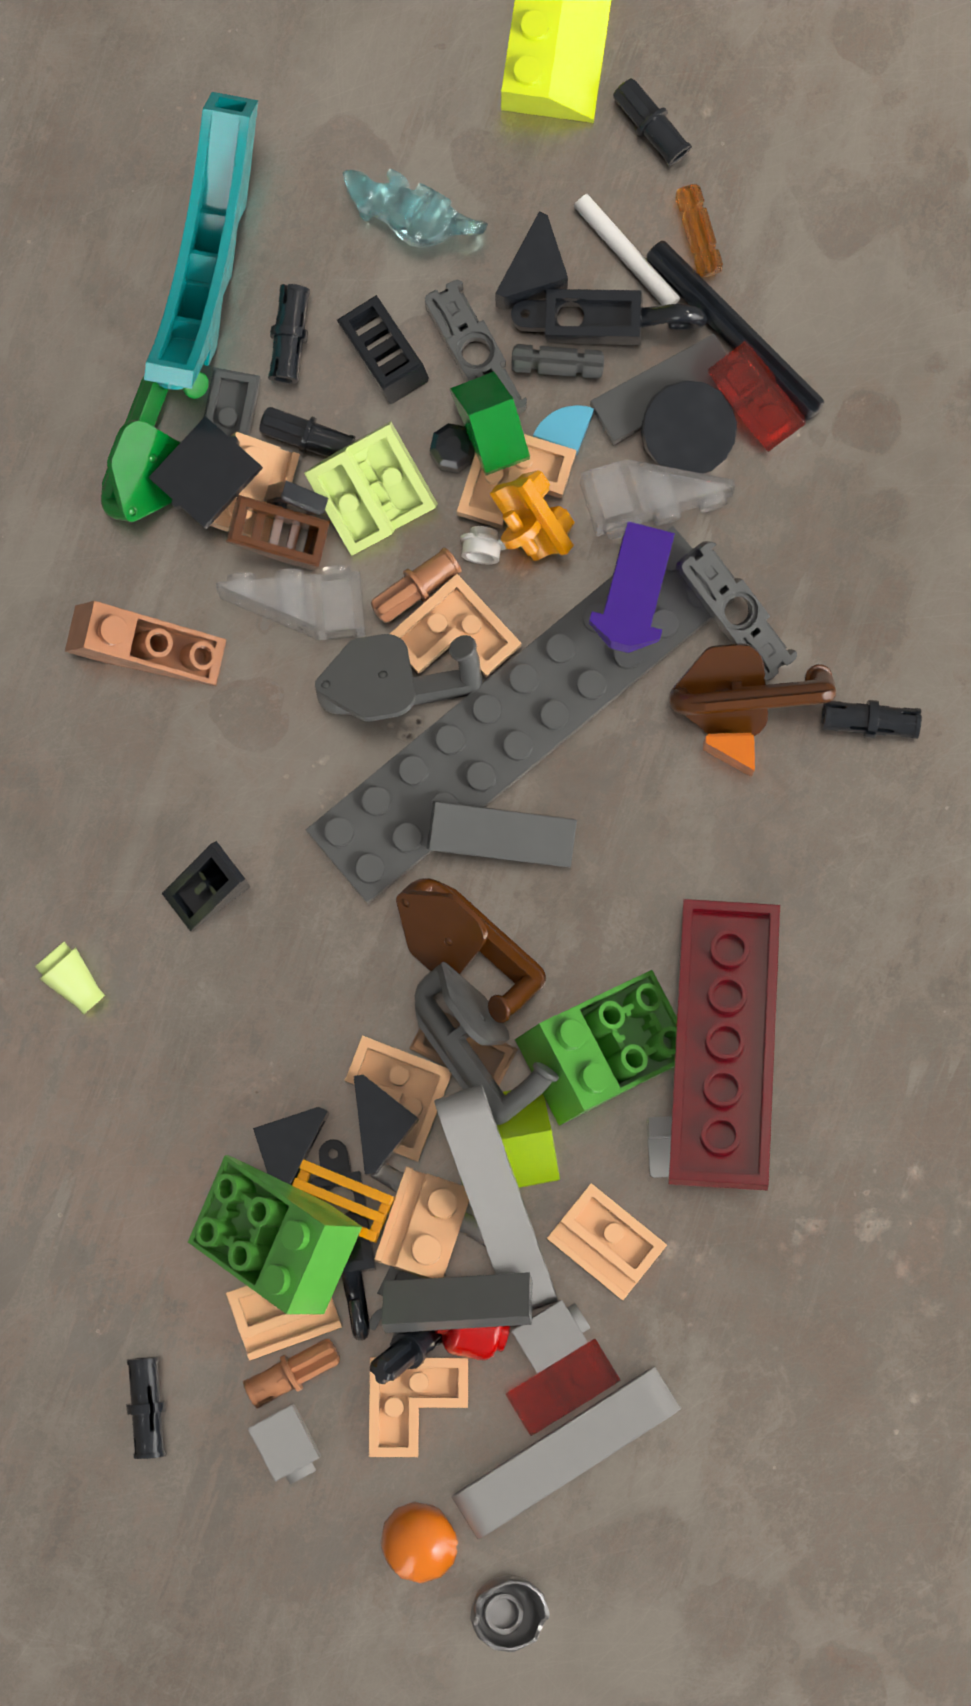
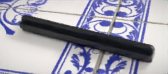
M666 241L658 242L649 250L646 260L689 305L702 309L707 315V323L803 419H811L822 409L824 404L823 398Z

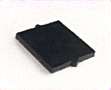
M205 416L149 476V479L172 499V505L175 509L183 508L207 530L263 467L239 446L240 441L236 436H227Z

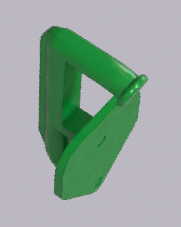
M199 372L192 389L182 388L178 390L184 391L188 398L197 399L207 391L209 385L208 378L204 373ZM144 376L140 382L125 424L117 433L108 456V468L102 481L101 505L104 512L113 519L127 522H135L172 503V499L153 483L149 476L180 444L179 441L154 427L169 389L161 387L157 382L144 380Z

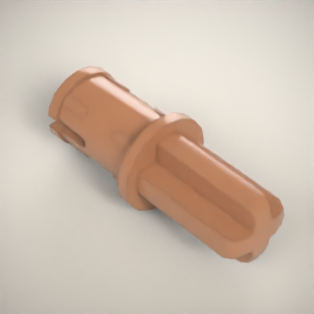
M444 547L439 553L413 571L410 569L404 570V577L374 597L371 601V606L380 620L384 623H389L420 600L426 602L429 599L428 594L454 575L461 573V567L452 553Z
M324 1339L291 1358H288L286 1355L281 1356V1362L260 1374L244 1380L243 1385L252 1404L256 1409H259L278 1396L293 1389L297 1392L302 1390V1383L338 1365L340 1356L331 1340Z

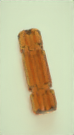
M698 184L681 187L676 191L675 198L679 211L684 212L682 214V221L691 252L696 254L694 262L697 272L701 277L720 273L723 268V262L719 250L715 249L717 242L707 208L702 207L704 205V198L701 188Z

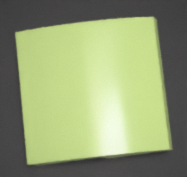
M391 421L304 472L314 492L329 498L325 511L351 556L392 535L395 529L435 509L438 504Z

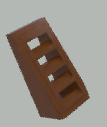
M238 495L226 542L313 571L320 565L330 521ZM248 511L256 513L251 537L242 535ZM266 517L274 519L268 542L260 540ZM283 523L291 525L285 547L278 545ZM300 529L308 531L303 552L295 550Z

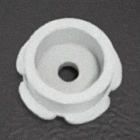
M474 526L470 528V533L460 536V544L463 546L461 556L473 563L496 564L499 562L500 551L506 549L501 539H498V531L493 528Z

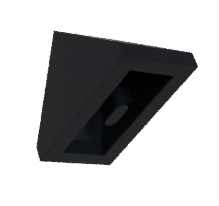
M540 211L495 293L496 307L502 310L513 308L516 303L522 300L546 298L547 289L568 288V276L549 217Z
M215 841L162 892V895L187 928L192 931L249 889L250 885L219 843Z
M357 1075L354 1076L364 1171L367 1176L377 1175L418 1123L419 1119L366 1076Z
M316 1107L253 1128L267 1174L290 1185L293 1184L295 1177L297 1178L300 1172L299 1167L302 1160L308 1158L330 1114L327 1110Z

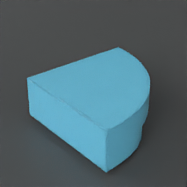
M580 405L560 408L542 420L536 428L533 437L575 449L576 455H578L593 416L594 408Z

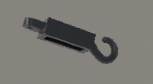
M547 289L546 300H522L516 303L511 311L513 324L519 330L545 332L547 343L641 345V334L644 327L668 323V327L672 330H694L702 328L707 322L705 312L693 305L668 304L643 307L642 290ZM580 307L584 312L583 322L580 326H560L557 322L560 308ZM524 313L530 314L528 318H522V315Z
M336 1139L325 1141L319 1149L320 1166L363 1184L361 1171L351 1172L346 1146ZM333 1150L338 1152V1156L334 1159L329 1157V1153ZM321 1177L312 1178L313 1185L327 1191L336 1187H342ZM352 1191L355 1202L367 1207L365 1196ZM352 1211L345 1213L353 1221L370 1230L369 1218ZM360 1236L356 1240L341 1277L348 1305L352 1335L356 1340H365L369 1335L370 1329L362 1272L376 1270L372 1241Z

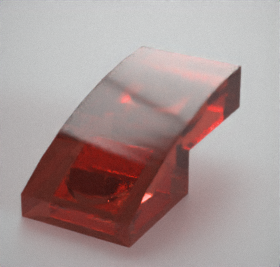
M746 341L708 369V373L730 405L768 452L806 424L805 416L776 383L774 373Z
M593 1339L505 1394L528 1433L532 1436L621 1380L597 1340Z

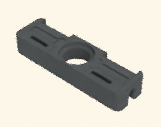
M453 280L446 284L444 291L439 293L438 290H434L428 293L425 297L426 310L465 381L468 382L495 372L513 397L518 415L523 413L527 408V398L521 399L506 369H502L506 367V360L484 320L479 322L464 293H460L463 290V282ZM473 341L484 343L490 352L488 359L479 365L468 363L462 355L464 347Z
M703 541L676 563V569L731 643L750 645L760 653L764 662L765 680H770L779 673V667L783 665L788 666L797 658V652L792 649L786 650L785 644L767 622V619L771 616L744 580L741 578L733 579L732 573L714 549H712L717 544ZM734 597L743 598L748 605V615L739 624H731L725 616L726 604Z

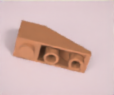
M91 601L75 605L65 652L111 665L216 686L226 639L101 602Z

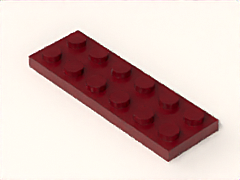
M683 900L668 1181L670 1185L768 1191L780 905Z

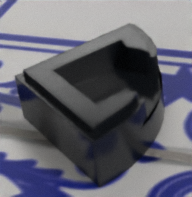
M286 480L268 485L264 501L286 509L288 504L306 511L307 515L324 514L329 498Z

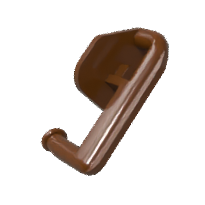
M747 644L718 645L705 649L671 689L669 704L676 713L685 715L707 734L751 733V735L756 736L767 724L768 708L828 703L835 698L836 687L830 669L823 664L811 666L805 674V681L766 685L764 662L762 656L755 648Z
M421 878L410 883L397 895L396 903L408 949L428 970L432 971L440 963L445 962L457 973L461 974L480 951L515 983L504 995H493L488 1001L489 1013L496 1022L505 1023L508 1021L510 1016L520 1010L544 985L546 975L542 967L456 889L431 878Z

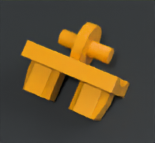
M539 470L524 473L514 481L498 484L489 493L502 512V518L508 526L501 536V542L507 549H515L521 546L527 556H531L533 561L540 560L551 554L566 555L574 546L568 537V533L575 522L567 509L561 506L549 508L543 497L548 493L550 483L542 471Z

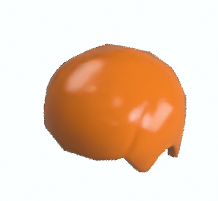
M412 1502L396 1508L384 1522L381 1537L382 1552L390 1568L400 1578L423 1584L441 1578L454 1564L458 1552L457 1536L452 1525L439 1508L434 1505Z

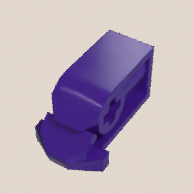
M630 521L627 522L603 614L592 611L589 619V624L610 649L631 653L660 641L662 629L651 627L675 533Z

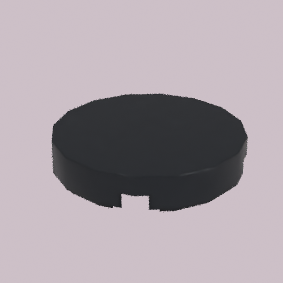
M680 381L667 385L651 398L646 407L647 410L644 413L641 425V436L645 450L658 466L673 474L697 476L710 472L726 460L735 444L737 422L733 407L721 391L704 382Z

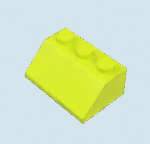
M611 0L514 1L501 89L502 111L594 123Z

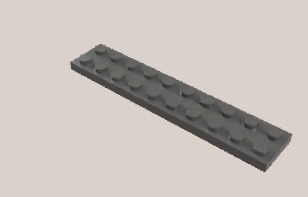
M674 526L667 530L668 532L675 533L651 624V627L662 629L659 642L631 653L613 650L604 643L589 624L592 611L603 614L612 575L484 681L477 691L471 692L306 829L311 838L368 905L432 852V850L426 848L433 801L478 807L488 806L712 619V616L676 569V563L693 548ZM734 598L728 601L726 607L734 601Z

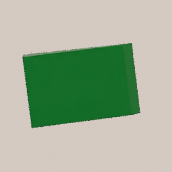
M495 372L450 388L451 395L485 476L530 459L514 399Z

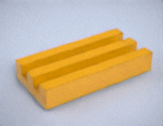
M303 1159L299 1167L298 1177H295L292 1186L373 1220L370 1230L362 1227L359 1236L376 1243L395 1197ZM314 1174L381 1202L378 1211H375L308 1183L310 1175Z

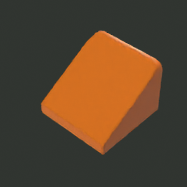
M718 733L705 736L703 741L704 751L749 776L753 775L755 771L754 735H751V733Z

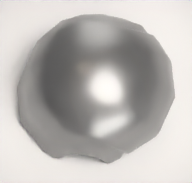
M511 1575L496 1577L484 1584L474 1599L470 1614L472 1627L478 1638L491 1649L505 1652H515L529 1644L535 1643L545 1621L549 1619V1609L544 1594L527 1579Z

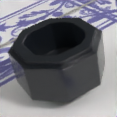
M448 423L433 433L430 456L440 470L459 473L472 464L475 450L465 426Z

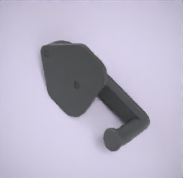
M379 634L353 639L341 650L315 681L318 702L324 710L338 715L351 714L362 721L369 722L401 716L408 712L413 705L468 696L471 692L477 691L482 685L480 659L476 650V641L468 635L459 636L452 641L449 653L454 660L458 661V670L413 677L408 648L401 638L392 634Z
M445 962L440 963L419 982L414 997L415 1012L420 1029L463 1090L482 1084L496 1125H502L538 1098L552 1082L558 1081L559 1077L556 1072L540 1062H535L532 1073L508 1094L504 1095L466 1040L468 1037H471L480 1045L485 1046L503 1045L510 1039L505 1024L498 1023L491 1017L486 997ZM440 991H442L446 1005L460 1023V1026L456 1029L433 998Z

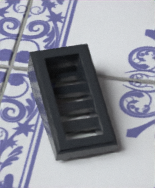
M377 295L337 319L341 329L390 404L395 403L428 382L429 377L423 363ZM379 317L381 320L379 324L358 336L356 332L358 329ZM386 334H390L391 337L368 351L367 346ZM397 350H400L401 353L399 355L395 356L383 365L378 366L377 363L379 361L388 357Z

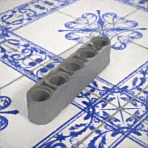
M482 1084L434 1100L495 1274L530 1272L533 1280L532 1310L557 1302L558 1299Z
M654 1366L455 1493L452 1499L477 1539H480L678 1412L681 1407Z

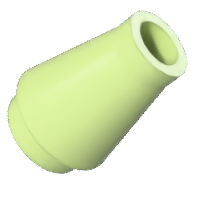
M62 942L35 966L42 975L39 979L75 1005L82 1014H85L105 996L97 986L77 948L75 947L71 950L65 942Z

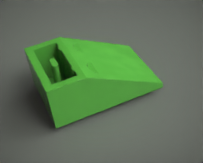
M650 970L537 1024L514 1040L531 1072L534 1070L533 1064L540 1062L551 1068L558 1075V1081L552 1082L542 1094L560 1126L674 1068L677 1016L653 970Z
M225 1155L188 1243L285 1314H324L362 1226L329 1203L230 1155Z

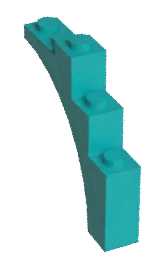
M211 92L202 110L194 177L179 256L162 321L145 365L144 380L157 382L166 389H192L202 366H209L218 346L223 294L232 277L237 227L247 206L258 100Z

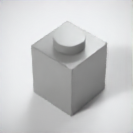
M559 1300L532 1317V1325H519L511 1331L538 1374L586 1344L588 1341L584 1337L583 1332L590 1329V1326L575 1303L566 1307L564 1302Z
M295 1404L248 1428L275 1482L286 1476L289 1484H292L316 1471L312 1462L320 1458L321 1454Z

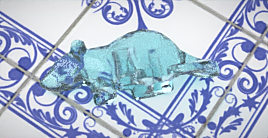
M389 169L387 172L389 183L384 184L374 182L369 176L358 170H346L342 173L347 192L357 206L361 219L369 221L374 216L378 220L387 223L391 230L410 246L429 248L440 244L452 236L483 235L487 229V222L473 220L458 213L450 206L452 201L432 188L419 183L415 190L409 189L410 184L406 177L393 169Z

